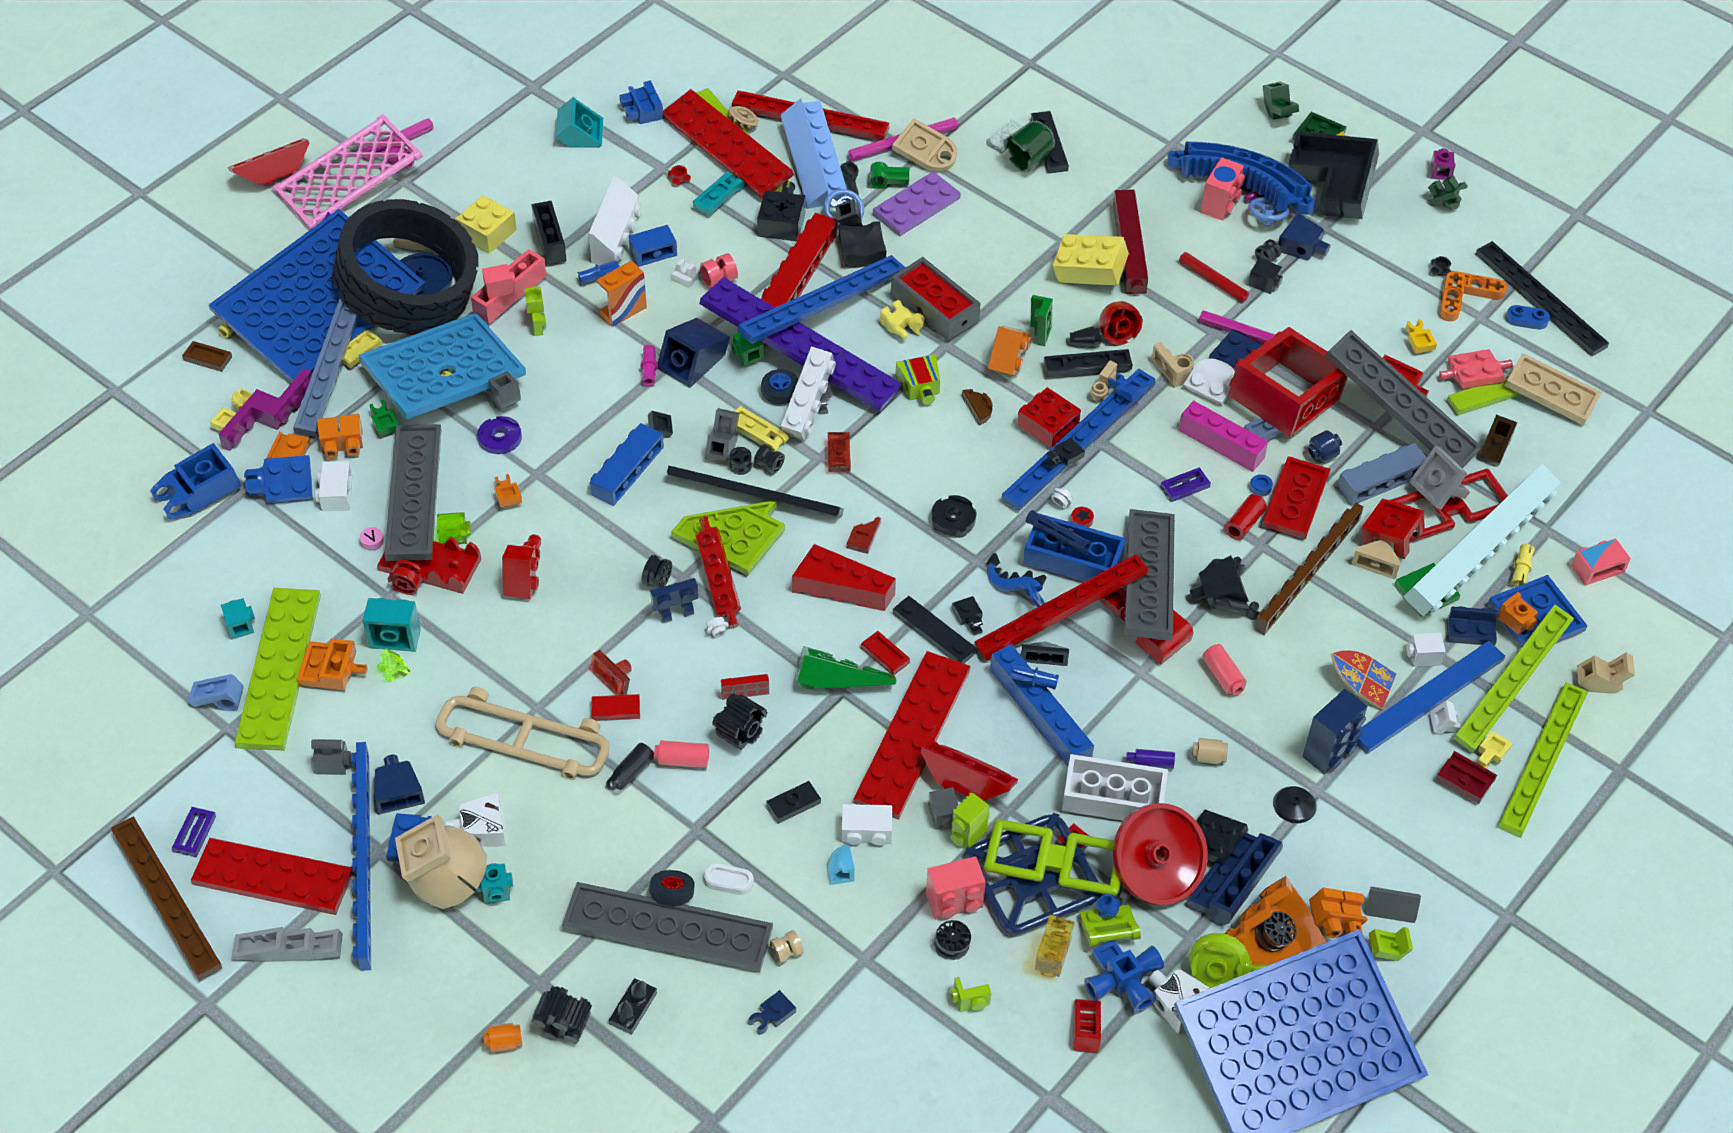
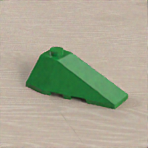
M806 646L802 648L796 680L803 688L813 690L814 687L837 688L896 684V677L893 674L869 666H863V669L858 668L859 665L854 663V661L845 659L839 662L833 657V654Z

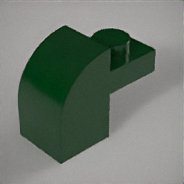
M1280 81L1262 85L1265 107L1271 119L1291 117L1292 113L1299 112V104L1290 100L1288 84Z

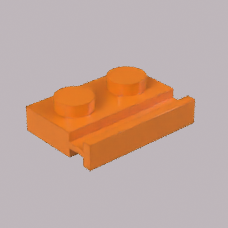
M279 432L266 459L303 456L311 444L310 438L289 433L284 435L282 432Z

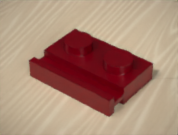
M1454 751L1438 773L1436 780L1480 804L1491 788V785L1495 782L1497 774Z

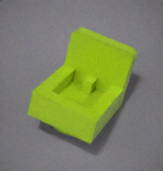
M1403 927L1396 933L1374 929L1369 933L1371 948L1375 957L1399 961L1413 950L1409 928Z
M960 977L954 978L953 988H950V994L953 1003H958L960 1012L971 1009L981 1010L990 1005L991 990L989 984L963 990Z

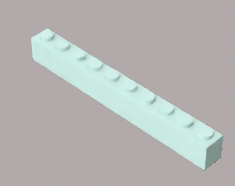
M1541 464L1403 597L1422 616L1429 611L1432 613L1437 611L1443 605L1440 600L1444 598L1447 601L1456 592L1454 589L1456 585L1460 588L1470 579L1467 576L1469 572L1473 575L1483 566L1480 563L1481 560L1486 563L1495 554L1494 548L1499 550L1508 542L1505 538L1507 535L1512 538L1521 529L1518 525L1521 523L1524 526L1533 517L1530 514L1532 511L1536 514L1546 505L1543 500L1546 499L1549 502L1558 493L1555 489L1561 482Z

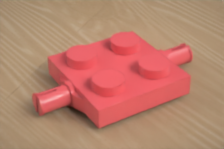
M1490 349L1448 356V364L1451 370L1439 371L1440 380L1453 378L1462 389L1504 382L1505 376L1502 370L1513 368V363L1511 359L1497 361Z

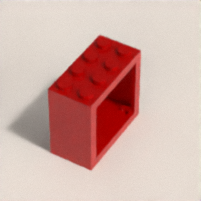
M1287 327L1282 332L1276 333L1271 340H1266L1257 350H1252L1247 357L1238 360L1234 366V376L1229 383L1230 390L1228 396L1288 437H1291L1341 399L1348 376L1325 357L1328 351L1291 327ZM1281 363L1314 386L1302 395L1297 396L1265 373Z

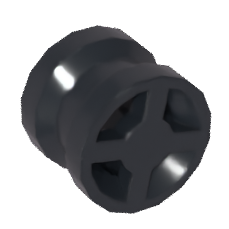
M1268 239L1263 245L1255 249L1257 260L1261 258L1272 262L1273 259H1277L1281 255L1280 246L1272 239Z
M736 447L731 450L729 454L731 471L737 475L749 473L752 469L750 450L745 447Z

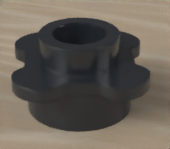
M1439 256L1431 260L1432 274L1447 276L1449 272H1452L1450 270L1451 262L1447 257Z

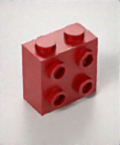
M1047 387L1041 393L1038 392L1027 405L1024 404L1019 409L1018 426L1052 448L1080 423L1081 409Z

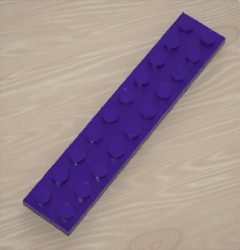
M724 277L700 298L699 302L701 306L737 327L739 324L775 308ZM800 322L760 340L803 367L811 347L832 353L836 365L834 372L828 378V382L879 412L895 397L903 383Z

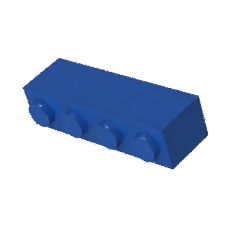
M642 423L631 430L623 444H619L610 459H606L602 468L592 475L590 479L591 495L615 506L664 448L663 433Z

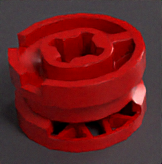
M399 560L395 563L393 571L390 572L387 579L389 583L392 582L391 587L396 591L406 595H413L418 591L420 584L425 578V573L415 563Z

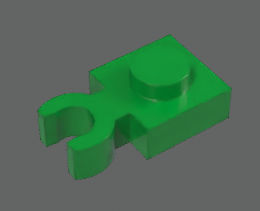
M381 400L382 407L375 408L373 404H370V411L373 415L371 416L372 422L379 437L396 432V425H400L393 410L387 409L384 400Z

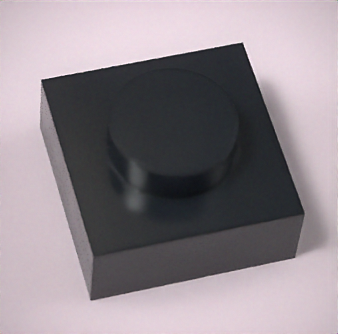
M653 410L648 414L649 427L663 433V437L669 438L673 434L671 415Z

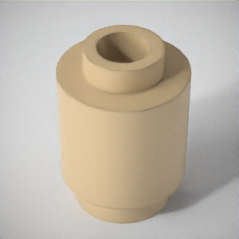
M1198 738V742H1193L1192 756L1196 757V762L1220 764V762L1227 761L1228 743H1222V740Z

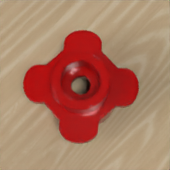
M682 165L672 167L667 173L674 185L691 180V175L687 174L686 167Z

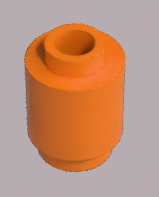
M520 1024L488 1026V1032H483L485 1048L490 1047L491 1053L516 1049V1046H522Z

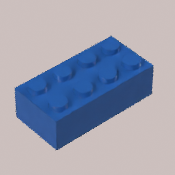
M1040 514L1066 529H1073L1075 534L1091 542L1090 548L1085 554H1082L1070 546H1063L1060 543L1061 541L1033 526L1024 548L1023 564L1085 582L1122 561L1126 538ZM1043 522L1041 523L1042 525L1052 529L1053 531L1055 530ZM1061 534L1062 536L1070 539L1071 541H1075L1074 539L1066 536L1065 534Z

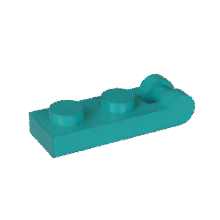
M726 172L693 200V207L709 216L737 191L740 192L744 188L745 183L742 179H736L733 174Z

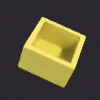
M484 195L455 218L473 239L472 243L489 254L517 230L514 212Z

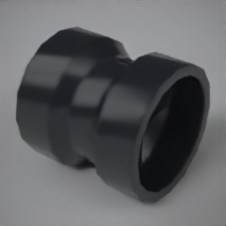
M763 444L758 449L754 457L755 464L760 467L765 466L773 474L781 469L785 460L783 453L773 451L766 444Z

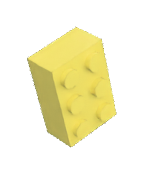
M1064 234L1053 263V269L1058 282L1118 286L1129 254L1124 237Z

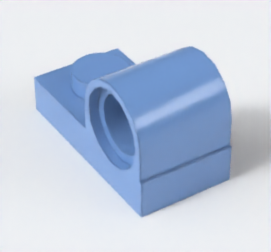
M233 674L193 682L188 703L193 707L214 703L222 710L235 711L239 706L244 686Z

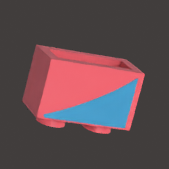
M1615 538L1609 541H1601L1597 545L1588 548L1583 547L1579 549L1571 566L1584 584L1589 585L1625 573L1631 558Z

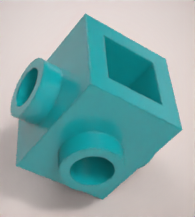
M492 863L486 866L485 875L477 889L478 893L483 892L485 904L510 900L509 888L513 887L512 872L507 873L505 863Z

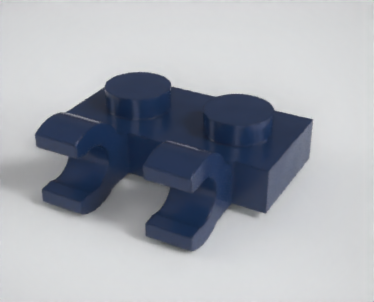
M695 578L650 590L652 608L654 611H659V614L662 615L663 623L672 621L670 607L681 604V607L684 608L685 617L694 614L692 601L699 599L698 584Z

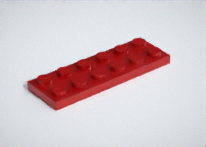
M209 838L192 875L191 882L192 885L336 915L352 877L353 869L352 867Z

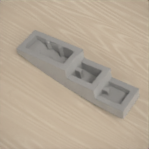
M283 927L236 934L232 958L234 960L299 961L338 957L341 953L343 933L339 929L315 933L311 928L287 932Z

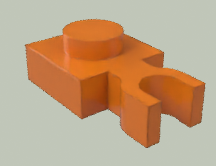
M506 474L505 481H500L498 477H494L496 485L494 490L500 508L522 503V496L517 483H511L509 474Z

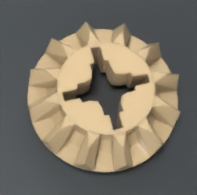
M741 106L731 107L727 113L729 119L734 121V124H738L746 129H754L759 123L758 118L752 111Z

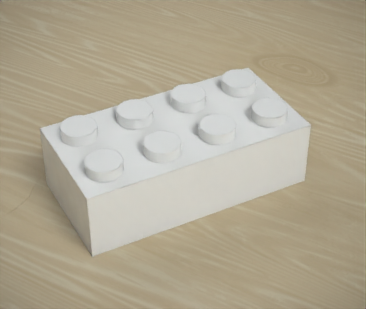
M1070 754L1062 811L1124 821L1130 813L1139 807L1164 803L1168 769Z

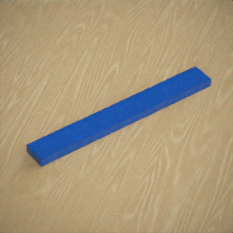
M1487 641L1362 726L1360 729L1362 734L1356 743L1369 754L1503 662L1505 655L1490 641Z

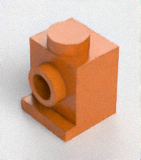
M1517 592L1502 604L1497 618L1520 635L1523 631H1529L1536 625L1538 612L1521 598V594Z

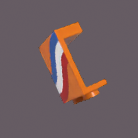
M632 260L597 279V283L607 292L608 305L600 309V316L612 327L647 308L644 272Z

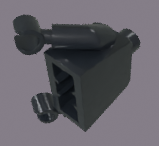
M1230 555L1224 559H1213L1199 573L1202 586L1190 590L1194 603L1207 598L1212 609L1246 613V616L1252 620H1256L1260 613L1257 611L1259 608L1258 602L1253 601L1249 605L1247 604L1249 600L1240 577L1245 565H1240L1242 559L1238 556L1232 558Z

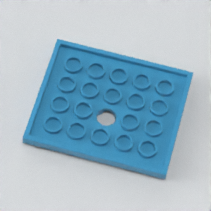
M477 313L359 354L360 363L407 420L490 389L488 380L508 371L515 380L526 375V368ZM447 369L449 372H455L450 376L440 375V371Z

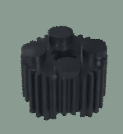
M733 693L727 698V706H724V710L714 716L712 725L716 727L715 733L718 737L742 750L747 743H754L760 737L763 730L760 724L763 722L762 719L766 718L768 711L746 696Z
M552 986L550 992L542 993L531 1023L543 1030L542 1036L549 1040L555 1041L557 1037H560L570 1043L577 1044L591 1014L592 1005L588 1002V999L581 997L580 1000H577L578 998L567 995L568 990L563 987Z

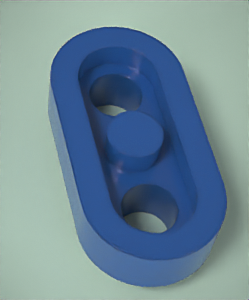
M1513 305L1507 310L1506 320L1513 326L1541 330L1548 326L1550 315L1547 311L1540 308Z

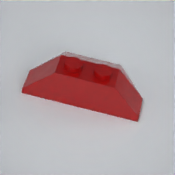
M302 138L228 167V170L257 184L267 186L273 184L276 178L282 177V179L293 175V172L299 169L310 143L308 139Z
M930 740L921 749L922 756L935 782L942 785L944 789L953 787L954 792L964 795L965 798L969 796V793H974L985 801L1009 792L1018 782L1016 777L959 750L946 745H940L933 740Z

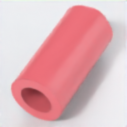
M1215 644L1205 650L1202 659L1226 694L1238 695L1242 693L1247 681L1221 644Z
M660 740L659 745H655L654 759L658 760L659 765L708 768L710 746L706 743Z

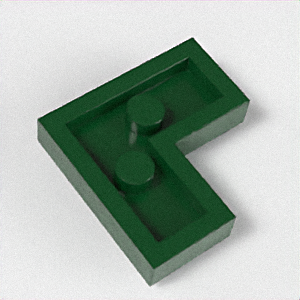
M1311 111L1293 134L1292 140L1295 141L1297 132L1337 135L1343 131L1345 134L1347 126Z

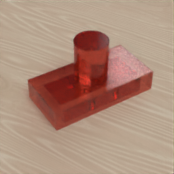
M601 650L594 652L590 671L615 695H627L630 678L626 674L632 670L630 662L624 659L614 664Z

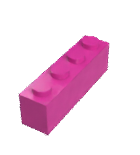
M1194 400L1182 412L1179 425L1180 432L1252 472L1265 459L1268 441Z

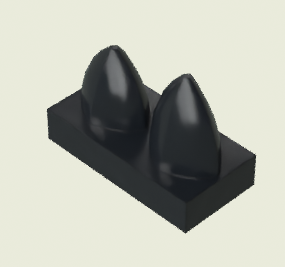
M634 978L610 1016L609 1025L632 1035L657 995V988Z

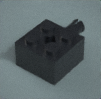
M785 181L781 192L765 190L757 217L758 237L796 242L799 233H801L806 213L805 195L793 194L796 187L793 182L790 181L789 187H787L788 181Z

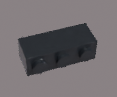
M552 200L531 204L533 223L546 265L567 261L565 243Z

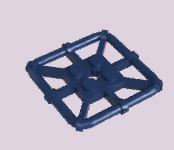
M1057 813L1044 815L1024 823L1039 827L1048 825L1047 828L1053 832L1057 827L1066 843L1068 835L1071 833L1066 822ZM1002 832L1000 844L1010 840L1017 852L1004 858L997 856L995 863L1033 869L1035 871L1041 843L1025 849L1019 839V836L1023 835L1022 833ZM990 838L966 848L964 853L966 859L976 856L977 860L985 862L987 852H984V850L988 849ZM1076 844L1073 862H1077L1087 881L1099 883L1085 858L1086 853L1084 849ZM1045 870L1043 880L1039 882L1006 875L1007 878L989 885L984 876V900L987 901L999 926L1006 932V935L1011 937L1023 934L1052 921L1054 923L1061 921V917L1094 904L1103 894L1061 886L1058 882L1060 873ZM1012 887L1018 901L1010 921H1008L995 894ZM1060 888H1066L1087 896L1057 908L1049 893ZM1042 897L1049 912L1017 924L1025 903Z

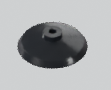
M1284 787L1273 798V807L1277 815L1290 823L1299 824L1307 822L1313 818L1317 810V803L1313 795L1301 787Z

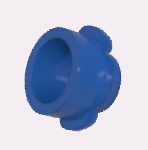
M1111 894L1101 896L1096 902L1098 914L1103 918L1114 917L1121 905L1120 900Z

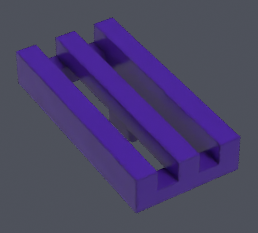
M1198 467L1162 481L1160 487L1162 490L1165 489L1166 496H1170L1169 500L1174 502L1210 488L1211 482L1201 468Z
M191 807L172 846L173 852L178 853L180 851L183 855L191 854L192 857L197 858L216 818L215 812ZM199 814V817H198V819H197L195 825H193V827H192V830H191V832H190L191 834H190V836H189V838H188V840H187L185 846L182 845L183 842H184V840H185V838H186V836H187V834H188V832H189V830H190V828H191V825H192V823H193V821H194L196 815Z

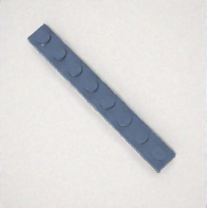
M341 297L293 426L294 432L316 436L318 431L317 419H322L357 322L359 314H355L345 305Z

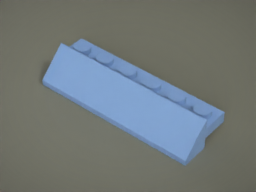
M800 98L781 114V119L803 195H805L806 206L809 209L824 206L825 199L831 192L847 188L821 101L802 103ZM839 195L834 199H840L841 197L846 195Z

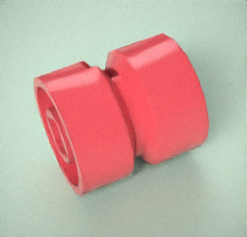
M729 253L716 257L715 261L710 259L700 263L702 278L709 289L723 277L730 281L738 278L735 261Z

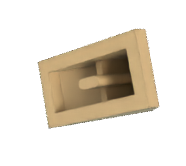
M1378 540L1356 547L1351 565L1396 579L1401 562L1387 541Z

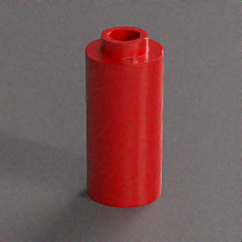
M1255 494L1248 495L1228 520L1224 529L1231 538L1242 540L1265 512L1267 505L1263 497Z

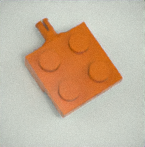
M333 638L330 639L329 643L309 641L297 682L298 685L345 690L351 674L360 673L366 675L368 666L367 664L354 663L357 652L354 641Z

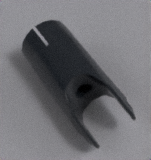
M638 743L607 780V788L609 790H622L628 783L635 780L654 759L653 750L644 743Z

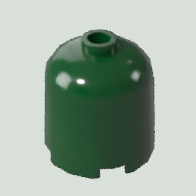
M1032 121L1008 136L1003 144L1004 150L1008 149L1011 154L1010 161L1021 171L1027 169L1029 172L1052 153L1055 147L1053 131L1049 126L1038 121Z

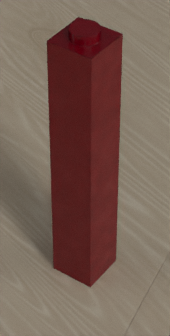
M1114 190L1113 211L1117 237H1124L1129 253L1122 272L1125 294L1147 293L1148 272L1135 190Z

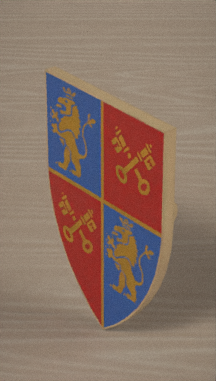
M1341 650L1331 653L1334 667L1343 682L1358 696L1379 710H1383L1397 673L1362 652Z

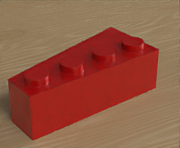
M813 544L792 575V593L801 594V592L810 593L812 597L834 598V601L841 603L843 601L855 602L856 606L881 611L887 609L896 591V578L816 544Z

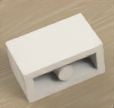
M349 461L322 462L321 471L317 473V481L320 488L316 489V502H320L322 511L350 510L353 475Z
M843 804L842 843L852 845L860 843H872L874 845L891 844L892 805Z

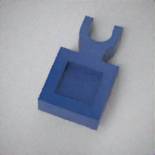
M1117 373L1116 380L1108 379V386L1116 389L1118 395L1131 402L1148 392V386L1133 377L1125 379L1122 374Z

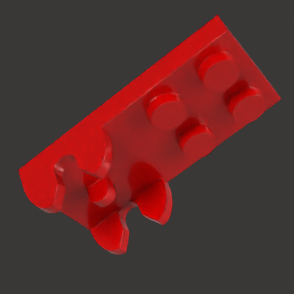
M449 537L445 544L434 541L432 560L407 561L415 563L424 571L425 578L422 583L464 594L481 561V553L473 542H469L465 549H462L454 537ZM384 552L377 564L378 571L390 574L397 561H385Z

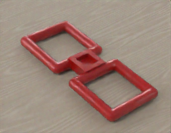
M1489 469L1468 474L1462 480L1461 484L1466 485L1485 478L1501 502L1508 497ZM1415 491L1390 499V501L1407 504L1425 497L1419 491ZM1450 497L1442 509L1434 507L1443 523L1425 528L1421 536L1417 535V531L1413 532L1409 542L1453 529L1455 522L1451 517L1452 515L1462 513L1466 521L1472 523L1486 518L1498 505L1472 513L1462 498Z

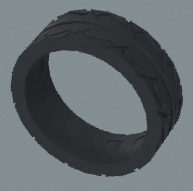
M387 199L385 201L369 203L354 212L346 220L342 228L333 261L335 265H333L332 277L335 288L339 290L338 294L345 305L370 324L398 333H421L457 320L465 311L478 272L476 267L479 266V255L475 244L472 243L473 239L455 219L450 218V215L433 206L405 199ZM397 238L413 241L433 250L451 266L456 277V283L444 291L427 295L405 294L391 290L367 275L359 265L354 252L362 245L378 239Z

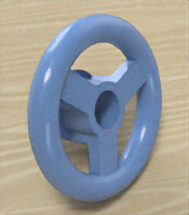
M838 189L831 192L825 199L824 213L825 216L834 218L831 214L830 206L835 208V205L854 199L857 202L862 218L864 215V205L861 198L855 192L848 189ZM839 195H846L841 197L839 201L834 200Z
M1256 198L1248 205L1249 212L1264 225H1272L1275 221L1285 219L1289 214L1288 207L1287 211L1276 215V211H1281L1276 210L1277 206L1262 204H1273V202H1269V198Z

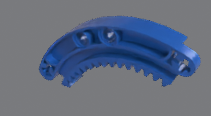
M1191 141L1185 142L1184 150L1168 153L1167 165L1171 168L1182 169L1181 174L1186 178L1189 175H1192L1194 178L1197 175H1200L1202 178L1205 176L1209 177L1221 157L1244 165L1243 174L1245 179L1242 186L1247 185V189L1253 188L1254 192L1259 191V195L1269 198V202H1273V206H1277L1276 210L1287 211L1288 204H1291L1295 211L1300 214L1308 215L1313 213L1315 200L1311 196L1312 185L1295 170L1273 158L1235 146Z

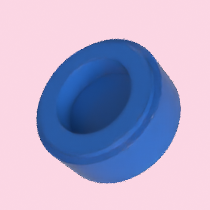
M1263 474L1252 477L1250 491L1253 494L1263 497L1269 495L1272 491L1273 481L1270 477Z

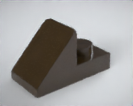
M1496 414L1479 456L1501 464L1507 447L1512 440L1517 422Z

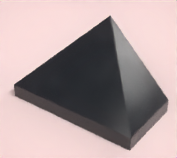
M1046 641L1023 644L1021 656L1026 663L1067 666L1069 649Z

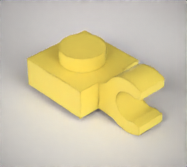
M1491 731L1478 749V752L1482 753L1478 759V764L1486 769L1492 760L1499 764L1511 749L1513 743Z

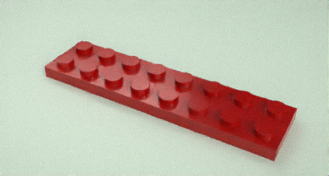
M692 89L688 90L663 110L664 119L735 177L742 179L745 185L762 199L765 190L775 191L785 181L794 176L791 168Z
M926 651L855 794L854 804L892 805V818L900 819L926 764L921 749L930 740L937 742L970 673L971 666Z

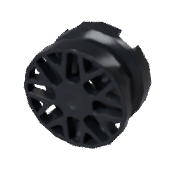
M655 554L651 555L643 569L642 584L648 587L652 585L654 589L666 586L672 572V561L666 558L662 560L660 556Z
M1274 911L1271 913L1272 916L1256 926L1255 932L1257 940L1265 949L1280 951L1294 941L1297 929L1295 922L1288 914Z
M949 920L940 924L936 931L934 942L938 955L944 959L952 960L964 957L969 951L971 942L970 929L966 924L957 920Z

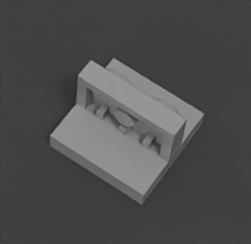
M1437 446L1432 449L1409 481L1438 509H1442L1450 497L1466 499L1470 493L1461 484L1467 472Z

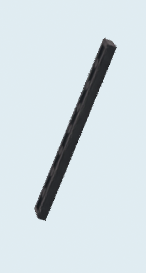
M1491 241L1477 249L1476 255L1536 308L1547 311L1550 315V320L1587 353L1594 356L1608 348L1609 342L1497 244Z
M668 465L667 469L668 475L839 517L843 515L844 508L683 468Z

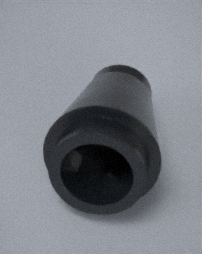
M1094 326L1070 332L1071 345L1096 347V345L1101 344L1099 327L1094 328Z

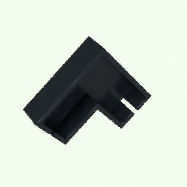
M1297 132L1293 145L1294 149H1292L1288 165L1306 180L1325 182L1320 198L1322 215L1340 217L1341 214H1344L1346 218L1363 219L1379 157L1378 139Z

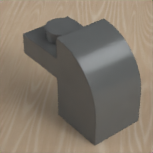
M508 371L488 380L490 389L485 390V392L493 399L496 409H504L521 400L518 382Z
M721 408L716 410L713 432L708 435L705 457L727 461L730 458L729 454L736 446L739 433L737 431L739 412Z

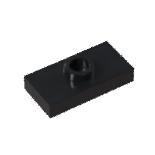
M810 781L766 801V806L778 824L821 804V798Z

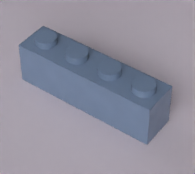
M1415 443L1402 446L1389 454L1385 453L1372 461L1363 462L1360 466L1344 470L1340 473L1337 489L1349 504L1353 506L1355 503H1361L1408 483L1427 457Z

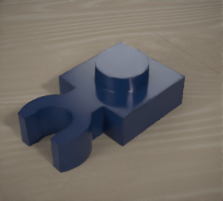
M779 990L760 1004L762 1012L753 1013L749 1017V1024L753 1025L755 1022H761L762 1025L757 1028V1033L762 1035L767 1031L768 1025L771 1022L777 1028L794 1015L796 1007Z

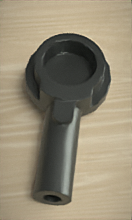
M851 161L842 163L840 168L843 178L848 182L849 190L859 196L855 181L859 172L857 165Z

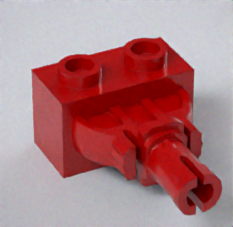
M536 534L530 535L527 542H524L522 546L507 545L502 556L503 596L531 599L534 590H538L539 577L536 576V571L538 570L540 559V536Z

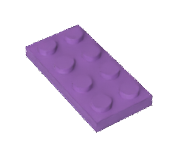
M932 171L873 208V215L897 235L902 236L959 200L961 192Z

